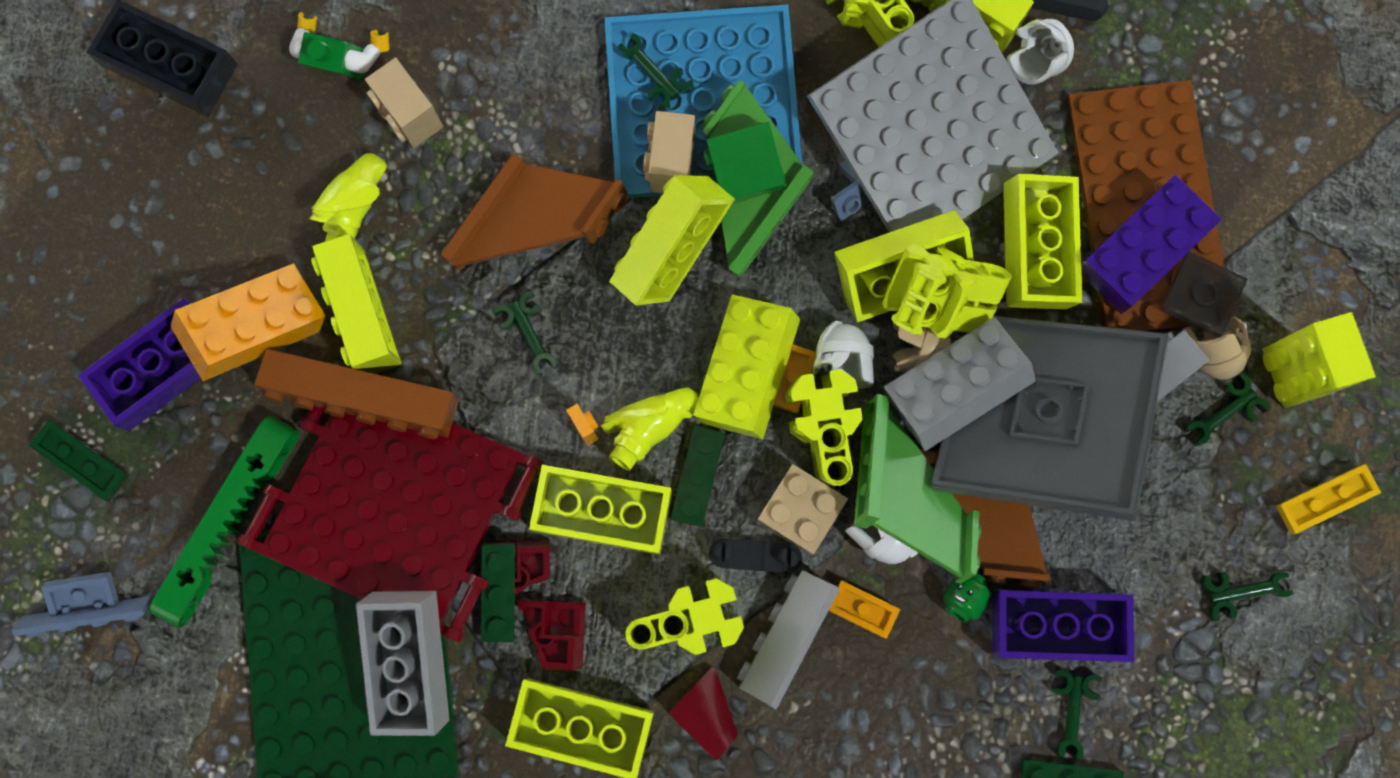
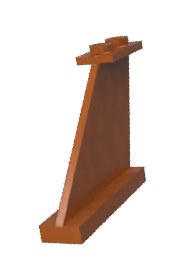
M513 153L443 250L441 256L450 266L461 271L464 265L585 237L588 242L593 244L598 237H602L605 234L614 213L619 212L624 207L628 192L619 179H616L615 182L529 165L526 164L523 158Z
M920 450L933 469H935L938 452ZM953 494L967 514L973 510L979 511V524L982 529L978 541L977 554L980 557L979 567L981 569L978 570L979 575L987 577L988 583L1007 585V579L1020 580V586L1040 588V582H1050V575H1047L1029 505Z

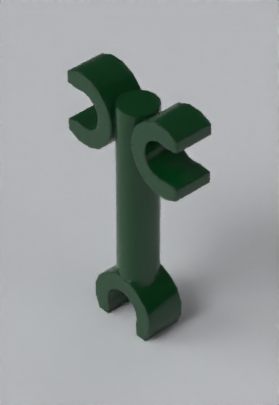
M633 33L631 34V41L636 46L629 50L621 43L618 45L620 54L626 59H634L659 86L649 91L648 100L651 102L656 97L664 98L665 101L658 106V110L666 112L671 106V101L675 100L680 94L689 93L693 89L694 82L692 79L686 84H679L677 82L683 76L682 68L673 71L670 81L644 53L640 37Z
M526 291L520 296L519 301H515L509 306L498 305L492 311L495 316L501 313L509 315L508 320L500 324L502 330L512 328L516 321L535 358L533 369L537 375L542 376L540 364L543 361H550L554 369L558 368V363L553 355L545 352L528 316L540 314L542 309L540 305L534 308L526 307L527 301L535 297L532 291Z
M1242 373L1236 377L1241 384L1240 390L1235 389L1231 383L1223 386L1227 395L1235 397L1232 401L1203 422L1195 421L1185 426L1183 429L1185 433L1193 429L1200 431V439L1193 443L1195 447L1208 442L1210 432L1241 409H1243L1244 418L1249 422L1258 419L1253 412L1254 405L1258 406L1263 413L1271 409L1270 404L1263 398H1258L1256 392L1251 389V381L1246 374Z
M1226 572L1218 573L1219 584L1217 586L1212 585L1209 575L1201 576V585L1209 592L1208 597L1211 603L1208 610L1209 618L1211 621H1220L1218 611L1221 607L1226 609L1228 618H1236L1237 609L1229 601L1266 594H1273L1277 597L1291 596L1293 590H1281L1278 586L1279 580L1289 577V573H1274L1268 581L1227 588L1230 580Z
M1057 669L1053 671V675L1062 676L1065 680V685L1062 688H1051V692L1058 695L1069 693L1065 736L1064 739L1058 742L1056 754L1059 757H1064L1065 748L1072 745L1075 749L1074 758L1081 760L1084 756V749L1080 742H1078L1082 695L1087 699H1100L1099 694L1091 693L1088 690V684L1091 681H1102V677L1094 674H1088L1084 677L1072 676L1066 670Z

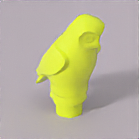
M365 153L325 188L315 205L311 208L313 214L309 219L324 223L322 228L323 231L327 232L325 242L346 234H350L355 239L364 216L379 196L380 192L377 184L387 167L386 162L376 154Z
M689 387L677 389L666 394L637 401L605 416V423L601 425L603 431L607 434L620 431V434L614 439L615 448L610 453L609 458L618 466L630 471L636 462H640L645 458L652 447L666 439L683 419L693 416L699 399L698 394Z

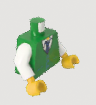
M301 12L298 15L297 30L289 46L290 54L298 58V63L305 67L362 80L363 74L369 70L380 53L389 51V32H386L384 35H378V30L371 31V44L367 45L366 48H362L342 40L316 35L317 16L314 15L313 19L304 18V13Z

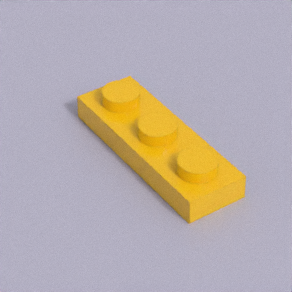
M1363 464L1276 505V508L1289 533L1294 535L1381 494V491L1367 465Z

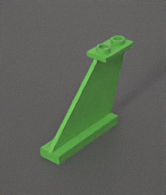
M739 80L735 86L731 84L725 90L721 97L723 103L717 112L712 110L707 115L702 124L705 127L702 132L709 139L769 121L787 186L783 190L732 204L721 220L728 269L741 278L814 178V171L800 162L746 87V84Z
M877 394L864 406L854 526L865 529L871 525L875 526L955 575V582L963 583L975 576L980 566V557L977 555L978 541L982 530L979 524V511L973 510L967 514L952 493L932 490L933 467L890 411L889 397Z

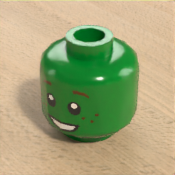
M979 574L963 583L955 582L954 577L943 595V601L946 604L945 610L956 619L965 623L968 620H978L992 598L991 591L986 587L988 581Z

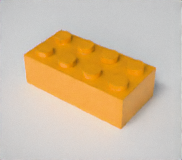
M293 263L176 309L171 329L202 381H206L264 356L266 349L276 351L319 333L326 315Z

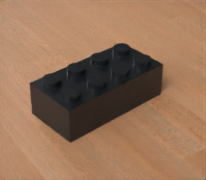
M120 0L115 1L86 51L101 67L207 117L211 114L238 65L227 50Z

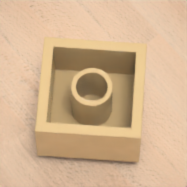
M396 57L365 78L366 83L371 89L366 94L381 116L387 120L391 129L402 143L408 140L411 146L415 148L443 128L432 104Z
M656 111L655 122L649 121L648 151H651V153L645 152L643 172H645V181L650 182L651 192L663 193L664 185L674 175L691 176L695 142V115Z
M792 464L759 516L757 523L812 556L848 498Z

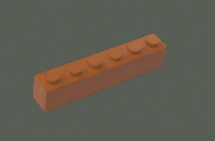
M269 349L265 351L254 386L263 393V398L273 402L282 403L283 399L294 401L293 404L307 410H313L314 406L325 408L324 412L336 417H344L345 413L355 415L356 420L366 424L374 425L375 421L387 423L388 428L400 432H406V429L410 428L418 430L419 435L430 439H437L438 435L449 436L459 402L455 394L450 391Z

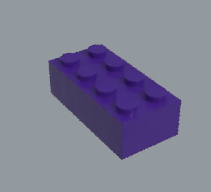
M1175 174L1081 264L1082 276L1122 315L1143 297L1222 219Z
M184 297L78 375L115 427L131 431L201 379L171 329L174 311L193 303Z
M992 591V657L1134 662L1133 594Z

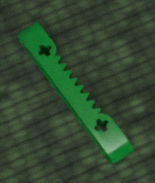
M268 415L260 423L154 597L149 608L150 613L178 629L186 625L211 585L212 572L210 568L216 569L218 566L213 560L214 556L224 557L225 554L220 549V546L231 545L226 536L228 534L237 535L238 531L233 526L234 523L245 522L240 513L242 511L251 512L252 509L247 504L248 500L257 501L259 499L254 490H264L265 486L262 482L274 479L298 441L299 430L272 415ZM257 460H261L264 464L262 469L255 465ZM189 572H192L191 576L195 579L193 583H190L191 579L187 577Z

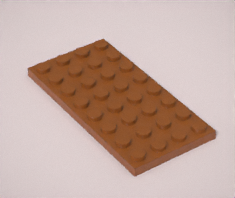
M1191 80L1073 93L1066 97L1091 254L1175 174L1214 211ZM1217 225L1122 315L1098 292L1103 327L1158 332L1183 329L1185 327L1205 326L1209 318L1221 321L1233 317Z

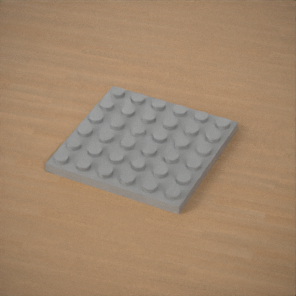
M948 0L807 95V98L889 233L953 210L963 220L1004 191L1003 183L1017 174L1031 173L1058 154L1052 140L972 0Z

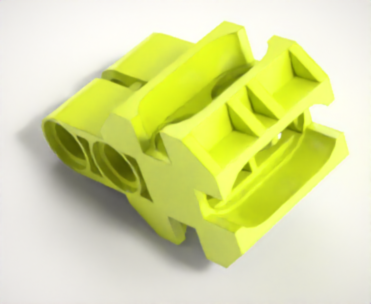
M825 0V1H826L827 4L829 5V4H831L832 2H834L835 0ZM843 0L845 2L843 12L837 15V18L844 26L859 29L864 26L878 47L914 23L913 12L904 0Z
M912 243L905 248L882 302L886 310L898 311L891 318L896 326L917 335H922L923 330L921 327L930 328L936 337L947 338L953 331L969 333L993 318L998 307L997 304L1000 303L1012 278L1011 273L1006 269L994 264L964 260L963 257L945 248L936 247V254L928 253L921 244Z
M842 369L831 370L828 375L821 376L823 389L816 390L813 374L801 375L784 394L785 402L794 404V402L801 401L804 416L795 418V421L788 422L790 433L803 443H810L816 479L827 486L846 484L853 474L847 436L853 434L863 418L861 408L844 410L842 397L849 396V393L858 392L857 382ZM824 431L829 432L833 436V445L831 447H827L823 443L822 435ZM831 463L835 464L839 470V475L835 480L831 479L828 474V467Z
M717 578L706 581L709 598L696 602L693 601L689 586L677 589L668 605L670 611L640 618L628 625L626 629L628 644L635 649L641 650L678 641L679 646L694 655L707 652L703 635L718 631L722 647L734 645L744 629L742 618L739 616L724 620L721 604L737 600L734 588ZM671 616H678L683 621V630L678 635H671L665 629L666 620ZM641 624L646 625L651 631V637L645 644L638 643L634 638V630Z

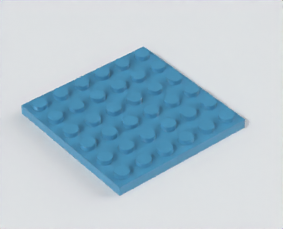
M789 5L604 17L615 180L619 179L622 181L628 192L627 198L662 196L663 194L651 192L650 182L645 181L643 165L645 152L651 153V151H648L649 141H647L649 121L655 122L656 111H659L658 106L665 100L662 97H656L651 102L648 100L649 91L659 86L634 59H626L620 54L619 44L622 43L629 50L636 46L631 41V34L633 33L640 37L644 53L670 81L673 71L682 68L683 76L677 82L679 84H686L691 79L694 82L693 89L689 93L680 94L675 100L671 101V106L666 111L695 115V142L691 176H708L715 180L713 167L708 169L703 150L708 149L707 138L702 132L705 128L702 124L712 110L717 112L723 103L721 97L729 85L733 84L735 86L739 80L746 84V87L802 163Z

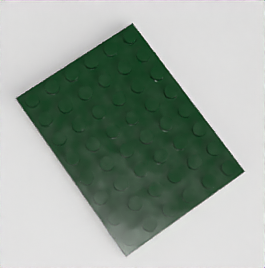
M268 534L259 535L256 541L264 544ZM239 545L258 778H447L459 776L460 765L447 638L441 635L449 721L435 736L370 735L356 603L361 601V599Z

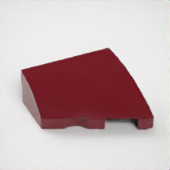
M550 539L485 540V543L516 544L515 595L524 591L525 587L531 584H538L550 578Z
M518 600L519 610L524 611L530 629L527 631L531 641L537 646V656L542 668L561 670L583 669L586 603Z
M712 666L668 714L716 761L738 737V732L717 671Z

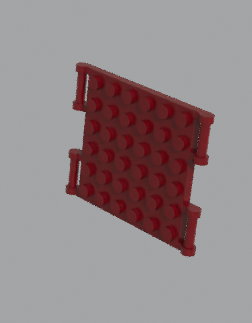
M314 406L313 410H309L306 418H301L298 427L319 438L290 494L267 484L263 491L265 496L244 535L241 534L236 543L361 600L372 592L436 591L440 633L442 636L460 643L464 636L462 630L481 590L485 591L489 583L479 576L468 573L470 565L495 514L518 522L521 516L519 510L537 472H541V467L545 463L536 457L523 454L453 423L449 436L438 435L437 439L423 437L418 434V430L407 428L406 432L396 431L388 428L387 423L375 421L374 425L366 424L356 420L355 415L346 413L344 417L330 415L325 426L322 427L317 423L325 408ZM518 465L526 467L508 505L500 504ZM278 500L284 503L264 544L256 540ZM462 582H464L469 587L450 627H448L443 622Z

